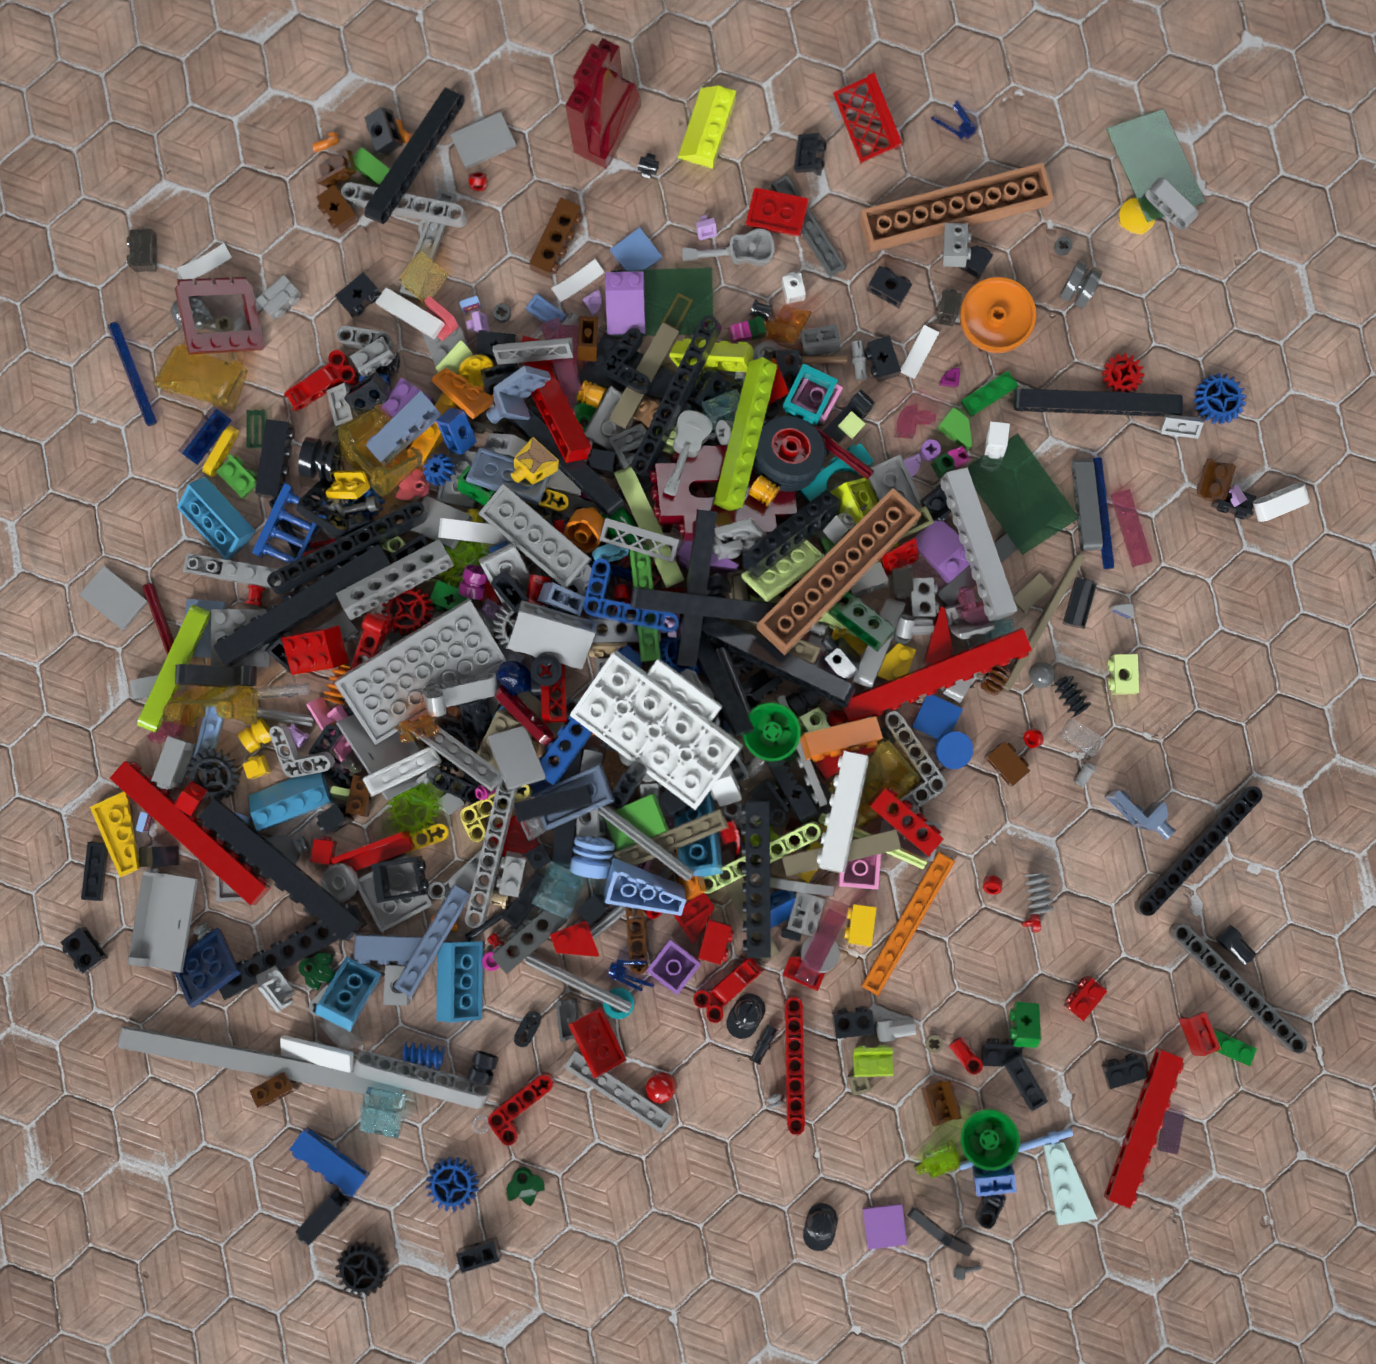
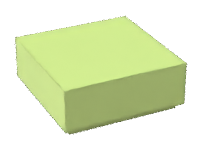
M851 411L838 427L853 439L865 426V423Z
M332 786L330 793L333 798L348 801L350 789Z

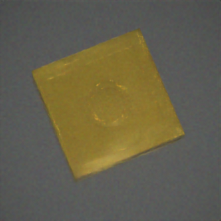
M419 250L398 281L424 302L429 296L431 298L435 297L449 274L423 251Z

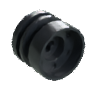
M306 437L299 454V474L309 478H315L318 474L320 480L326 479L327 481L334 482L335 477L333 473L339 471L341 467V444L339 442L332 443L327 440L322 445L321 439Z

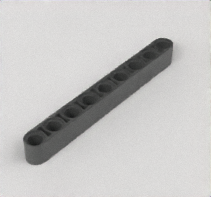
M1176 923L1170 927L1169 934L1171 938L1285 1049L1297 1054L1305 1052L1307 1049L1305 1038L1188 925ZM1182 927L1184 935L1179 938L1177 930ZM1194 941L1198 943L1196 951H1193L1191 948ZM1208 955L1212 957L1210 965H1207L1205 961ZM1225 969L1227 975L1224 979H1221L1220 972ZM1237 983L1241 985V990L1238 993L1234 990ZM1254 997L1255 1004L1250 1007L1249 999ZM1268 1011L1269 1018L1267 1020H1264L1263 1014L1264 1012ZM1283 1025V1033L1278 1034V1027ZM1297 1039L1298 1045L1296 1048H1293L1292 1042Z

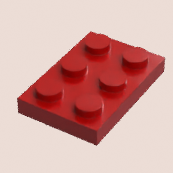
M754 187L745 225L801 237L809 198Z
M602 1007L568 1024L593 1078L603 1075L627 1060Z

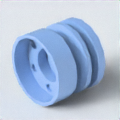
M575 837L574 843L577 846L573 847V851L579 855L572 857L570 871L576 875L588 878H607L611 862L606 859L613 857L614 853L611 850L615 849V843L602 837Z

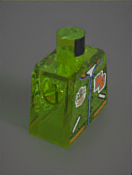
M951 1140L923 1153V1161L914 1164L917 1175L928 1172L930 1178H934L959 1169L960 1157L953 1141Z

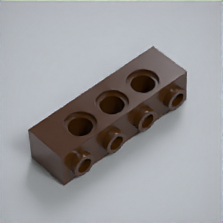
M560 197L529 262L531 271L550 279L553 274L558 272L560 267L559 261L567 253L568 247L566 246L575 236L574 229L576 225H579L582 221L581 206ZM563 220L570 221L567 225L560 224ZM556 236L562 237L559 242L553 241V238ZM547 253L554 254L552 258H545Z

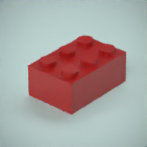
M339 625L299 632L282 638L291 675L333 669L349 663Z

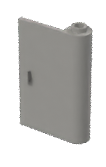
M355 714L336 723L369 774H373L421 751L405 727L375 745ZM428 770L381 793L386 800H389L423 782L427 784L430 782L427 779Z
M148 867L147 871H143L128 965L149 966L183 973L198 879L160 873L158 868Z

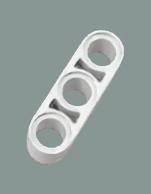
M1295 483L1253 501L1257 520L1260 522L1267 521L1308 504L1310 500L1306 484Z

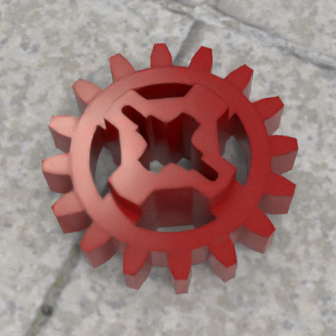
M1124 353L1122 357L1119 354H1116L1114 358L1111 357L1108 363L1103 366L1106 370L1101 374L1106 376L1102 380L1103 382H1108L1106 388L1112 387V392L1117 390L1131 393L1132 390L1136 391L1138 389L1137 385H1141L1143 382L1141 378L1145 376L1144 373H1140L1144 368L1143 366H1138L1140 360L1134 361V355L1127 358V353ZM1125 369L1124 377L1121 379L1122 371Z

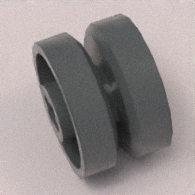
M1078 260L1059 298L1068 302L1076 292L1074 305L1084 309L1089 299L1092 298L1103 271L1093 267L1087 276H1084L1088 264Z

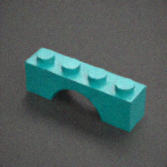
M861 443L856 446L852 444L846 449L870 467L873 464L874 460ZM836 456L830 461L831 464L825 468L823 466L816 479L808 487L798 490V492L808 504L827 489V481L832 475L843 471L853 473L856 476L859 473Z

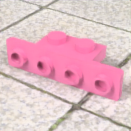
M322 697L307 704L308 709L322 731L331 722L340 721L348 717L342 705L330 710ZM343 735L334 751L344 768L348 769L361 761Z

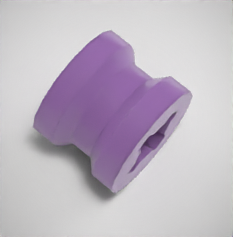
M932 439L925 441L920 449L922 459L925 461L935 460L941 450L940 444Z

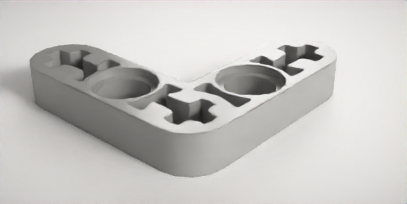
M278 723L271 727L269 733L283 772L288 777L294 778L324 772L333 767L335 759L331 753L321 752L299 757L288 726L284 723ZM283 746L289 749L290 754L284 753ZM322 759H323V761H327V763H326V762H323V763H320V764H319L318 762L321 761ZM305 761H309L312 764V769L306 767ZM299 765V768H297L296 770L291 769V767H297Z
M770 877L771 888L834 896V886Z

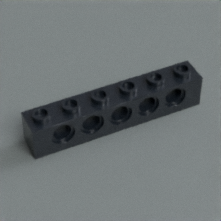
M826 489L743 553V567L756 578L760 577L830 523L836 515H839L840 499Z

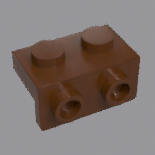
M939 1080L921 1087L932 1126H939L950 1120L962 1118L961 1109L955 1097V1089L950 1080Z

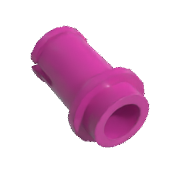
M480 785L475 790L476 797L480 800H486L488 796L496 793L497 788L490 791L485 786Z

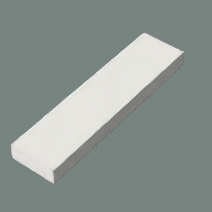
M388 288L384 289L375 302L381 308L432 339L436 338L445 325L443 321Z
M440 518L439 538L489 544H500L507 540L509 543L508 539L491 524Z
M428 747L364 777L363 781L371 796H374L441 764L442 761L436 750Z
M286 1035L280 1038L281 1056L349 1073L353 1070V1052Z

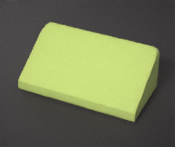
M459 341L436 366V370L439 373L447 368L457 374L460 364L473 354L462 341Z

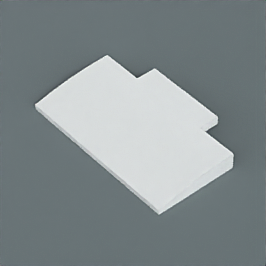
M618 651L612 653L570 714L571 717L632 763L634 761L641 762L646 767L648 775L695 810L743 746L712 722L722 708L721 704L662 660L658 659L647 674Z

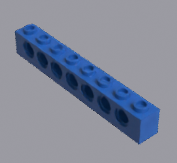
M627 645L624 648L620 647L618 649L620 654L639 668L645 663L641 662V655ZM571 716L569 717L571 721L568 725H563L557 733L559 737L555 743L552 741L546 748L547 754L544 758H539L545 774V780L553 786L556 785L593 734V732ZM576 725L582 727V732L579 735L572 733V729ZM564 741L571 743V747L567 751L561 750L560 747ZM552 757L559 758V764L555 767L549 765V760Z

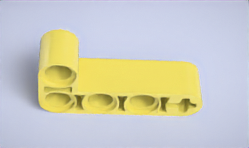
M530 784L521 786L526 787V791H524V794H517V799L514 803L523 801L531 796L533 789ZM495 793L488 796L486 800H480L465 807L460 813V818L466 832L474 842L483 841L485 838L487 825L484 819L490 816L491 811L486 812L484 804L490 802L493 806ZM500 800L499 805L501 808L506 809L508 803L504 804ZM469 810H472L475 814L472 821L468 820L466 816ZM477 827L483 831L481 838L475 836L474 832Z

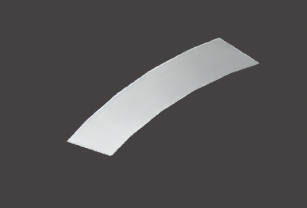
M223 243L206 255L178 267L177 270L182 279H194L218 267L232 258Z
M594 259L577 273L551 289L561 302L593 282L604 271L596 259Z
M926 325L923 326L901 368V373L915 379L939 332Z

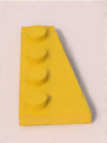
M123 791L90 807L119 877H124L140 869L129 797Z

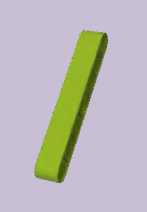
M193 604L189 608L139 716L137 726L155 733L159 730L179 685L175 684V665L190 663L208 624L211 611Z

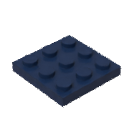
M216 928L187 949L183 973L174 972L187 1004L191 1008L200 1004L241 974L223 932L219 928Z

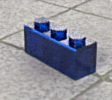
M212 406L178 452L198 465L232 419Z

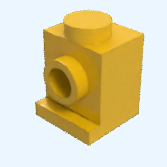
M266 755L253 756L247 759V763L243 764L248 779H256L272 773Z

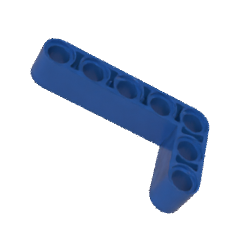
M597 559L593 563L584 601V609L590 616L664 632H674L678 629L679 621L673 613L630 608L631 604L605 599L611 567L605 559ZM601 564L607 566V570L604 573L597 572V567ZM596 583L603 585L600 592L593 591V586ZM597 602L599 604L596 611H589L588 606L590 603ZM616 606L618 608L617 613L609 615L607 613L609 607ZM635 610L637 612L636 618L628 619L626 617L627 612ZM649 614L656 616V620L652 624L646 622V616ZM668 618L675 620V625L671 628L665 626V620Z

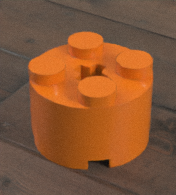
M594 507L578 509L567 522L563 535L584 553H591L601 543L599 540L605 519Z

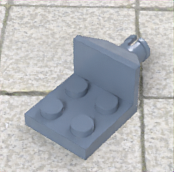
M523 366L494 387L495 406L487 410L488 419L495 424L502 418L529 420L531 417L524 398L530 396L531 392L537 388L543 387L551 379L549 372Z
M1109 791L1104 796L1134 827L1155 831L1164 840H1167L1175 833L1176 830L1166 820L1168 818L1167 804L1164 801L1153 802L1144 811L1137 804L1134 806L1129 801L1131 799L1130 796L1124 791Z

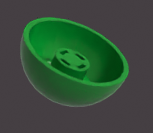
M766 703L757 706L748 714L754 730L751 733L744 734L743 739L753 755L766 761H778L793 753L800 741L801 728L796 715L789 708L778 703Z
M985 1109L975 1112L965 1121L960 1134V1143L965 1156L972 1164L984 1170H999L1008 1166L1017 1156L1020 1147V1136L1015 1123L1006 1114L997 1110Z

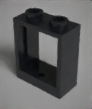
M422 856L371 864L377 903L428 894L429 882L425 877L426 863ZM413 862L418 891L391 896L386 867Z
M338 1188L295 1231L301 1243L310 1246L351 1203Z

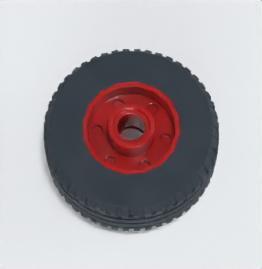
M793 416L772 418L762 426L752 469L757 477L763 475L772 481V484L775 483L776 487L779 486L780 491L792 492L804 489L816 479L822 468L826 456L825 443L818 430L801 418Z

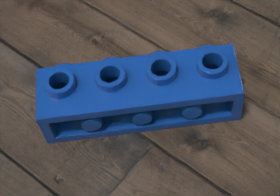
M309 1127L301 1132L289 1149L293 1152V1157L297 1160L305 1161L309 1169L316 1173H321L325 1181L337 1185L340 1188V1192L346 1196L350 1195L353 1197L370 1175L368 1171Z

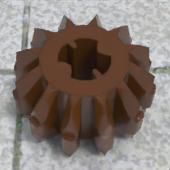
M998 664L992 667V671L985 673L981 681V689L993 696L998 695L1006 686L1010 677V669L1007 666L1000 667Z

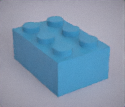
M346 956L317 1004L315 1014L351 1031L379 984L381 973Z

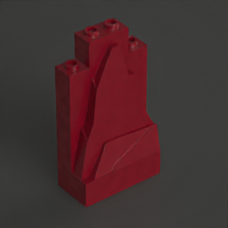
M602 38L598 46L591 43L573 76L574 90L565 107L574 153L607 169L641 107V99L636 85L623 78L620 46Z

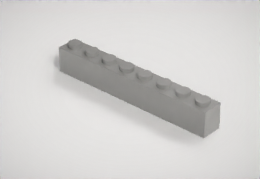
M968 468L946 472L940 479L941 488L945 491L947 506L953 514V523L957 526L960 543L964 546L966 560L970 563L972 577L977 583L978 595L982 598L984 604V612L988 616L989 621L1010 617L1018 610Z

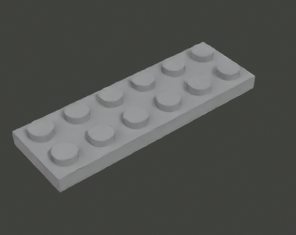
M504 484L501 485L479 512L481 517L566 589L591 560L590 557Z

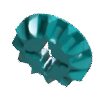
M622 987L611 989L610 993L627 1000L632 1006L629 1012L625 1013L603 1002L605 1012L614 1019L626 1018L633 1011L634 997L628 990Z

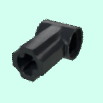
M1229 925L1216 937V940L1223 948L1230 951L1242 965H1246L1255 958L1256 953L1242 939L1241 933L1235 927Z

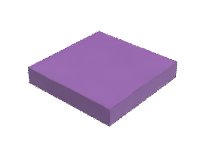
M901 1203L862 1208L868 1250L907 1245Z

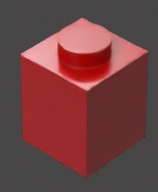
M191 781L182 790L174 806L191 816L200 807L208 791Z
M322 835L320 839H314L310 862L333 865L331 858L335 857L337 842L332 841V837Z

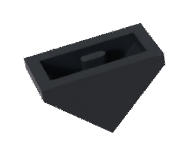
M503 571L490 583L514 613L519 610L521 601L528 602L530 600L524 586L506 571Z
M278 636L265 651L291 673L282 638Z
M179 846L139 848L140 867L179 865Z

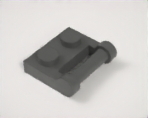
M642 423L608 439V443L615 452L623 469L629 467L635 456L633 454L625 458L624 454L638 448L647 432ZM653 444L648 447V453L654 450Z

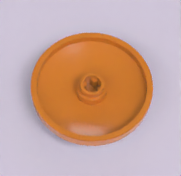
M1004 277L988 278L975 284L964 297L960 308V324L965 336L976 347L991 353H1004L1018 348L1028 339L1036 323V306L1030 293L1018 282Z

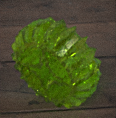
M459 540L454 550L457 548H468L460 554H456L452 549L446 547L445 550L453 560L454 566L450 567L451 570L449 572L446 570L439 573V577H444L443 581L445 583L450 581L451 586H454L457 582L459 588L461 580L464 579L462 576H454V574L464 570L465 566L461 564L457 566L458 562L454 557L463 560L466 565H469L470 555L474 552L476 558L475 565L481 567L479 559L486 556L485 553H481L483 548L481 546L477 547V542L471 544V541L464 542V540Z
M419 784L415 789L413 787L393 797L394 802H387L388 805H392V809H386V812L393 814L388 817V820L395 819L391 825L395 827L399 824L398 832L405 828L404 832H410L411 829L412 835H416L418 829L419 833L422 834L424 833L422 830L423 826L427 830L430 829L428 822L435 824V820L431 819V817H438L439 815L433 813V809H439V806H433V803L438 800L437 798L430 799L434 795L433 792L426 794L428 787L425 786L421 791V784ZM417 793L425 801L416 803L410 794ZM405 796V807L398 812L399 803ZM411 804H413V806H420L414 810V815L413 812H406L409 811V809H411ZM428 807L427 815L421 822L420 812ZM409 815L412 821L415 822V825L406 824L400 817Z

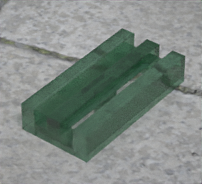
M246 410V447L248 449L262 448L267 419L266 410ZM252 415H254V444H252ZM259 415H261V444H259Z

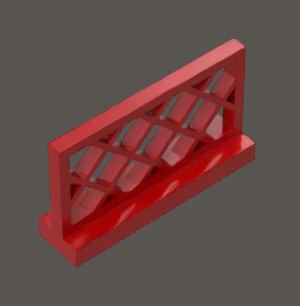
M875 72L867 75L862 80L833 92L860 164L888 151L902 147L901 138ZM866 84L868 89L865 97L856 94L858 86ZM843 93L852 95L848 105L840 102L838 95ZM854 96L864 100L860 110L850 106ZM866 101L874 104L873 114L862 111ZM849 109L858 112L855 122L847 120L846 114ZM861 114L870 117L867 127L857 124ZM873 119L880 121L882 124L879 132L869 128ZM855 127L866 130L862 140L854 137ZM868 131L878 135L874 145L864 141ZM879 137L888 139L890 146L885 148L876 146ZM862 144L872 147L870 155L862 158L860 153Z

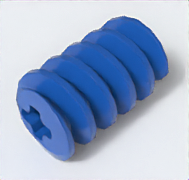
M406 1041L402 1060L420 1066H425L426 1064L427 1068H432L434 1065V1069L439 1071L444 1061L445 1046L440 1052L438 1045L435 1046L434 1050H431L430 1044L427 1045L426 1049H423L422 1043L416 1048L415 1042H412L411 1046L408 1047Z

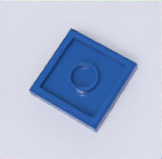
M926 695L911 728L938 740L942 734L953 731L963 709L935 695Z

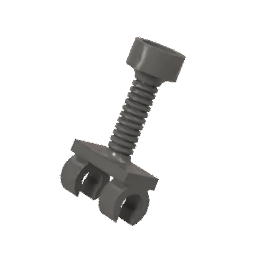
M376 496L367 497L364 503L344 507L341 499H329L326 501L327 505H325L332 512L338 510V515L346 521L350 518L349 513L366 509L374 512L380 509Z

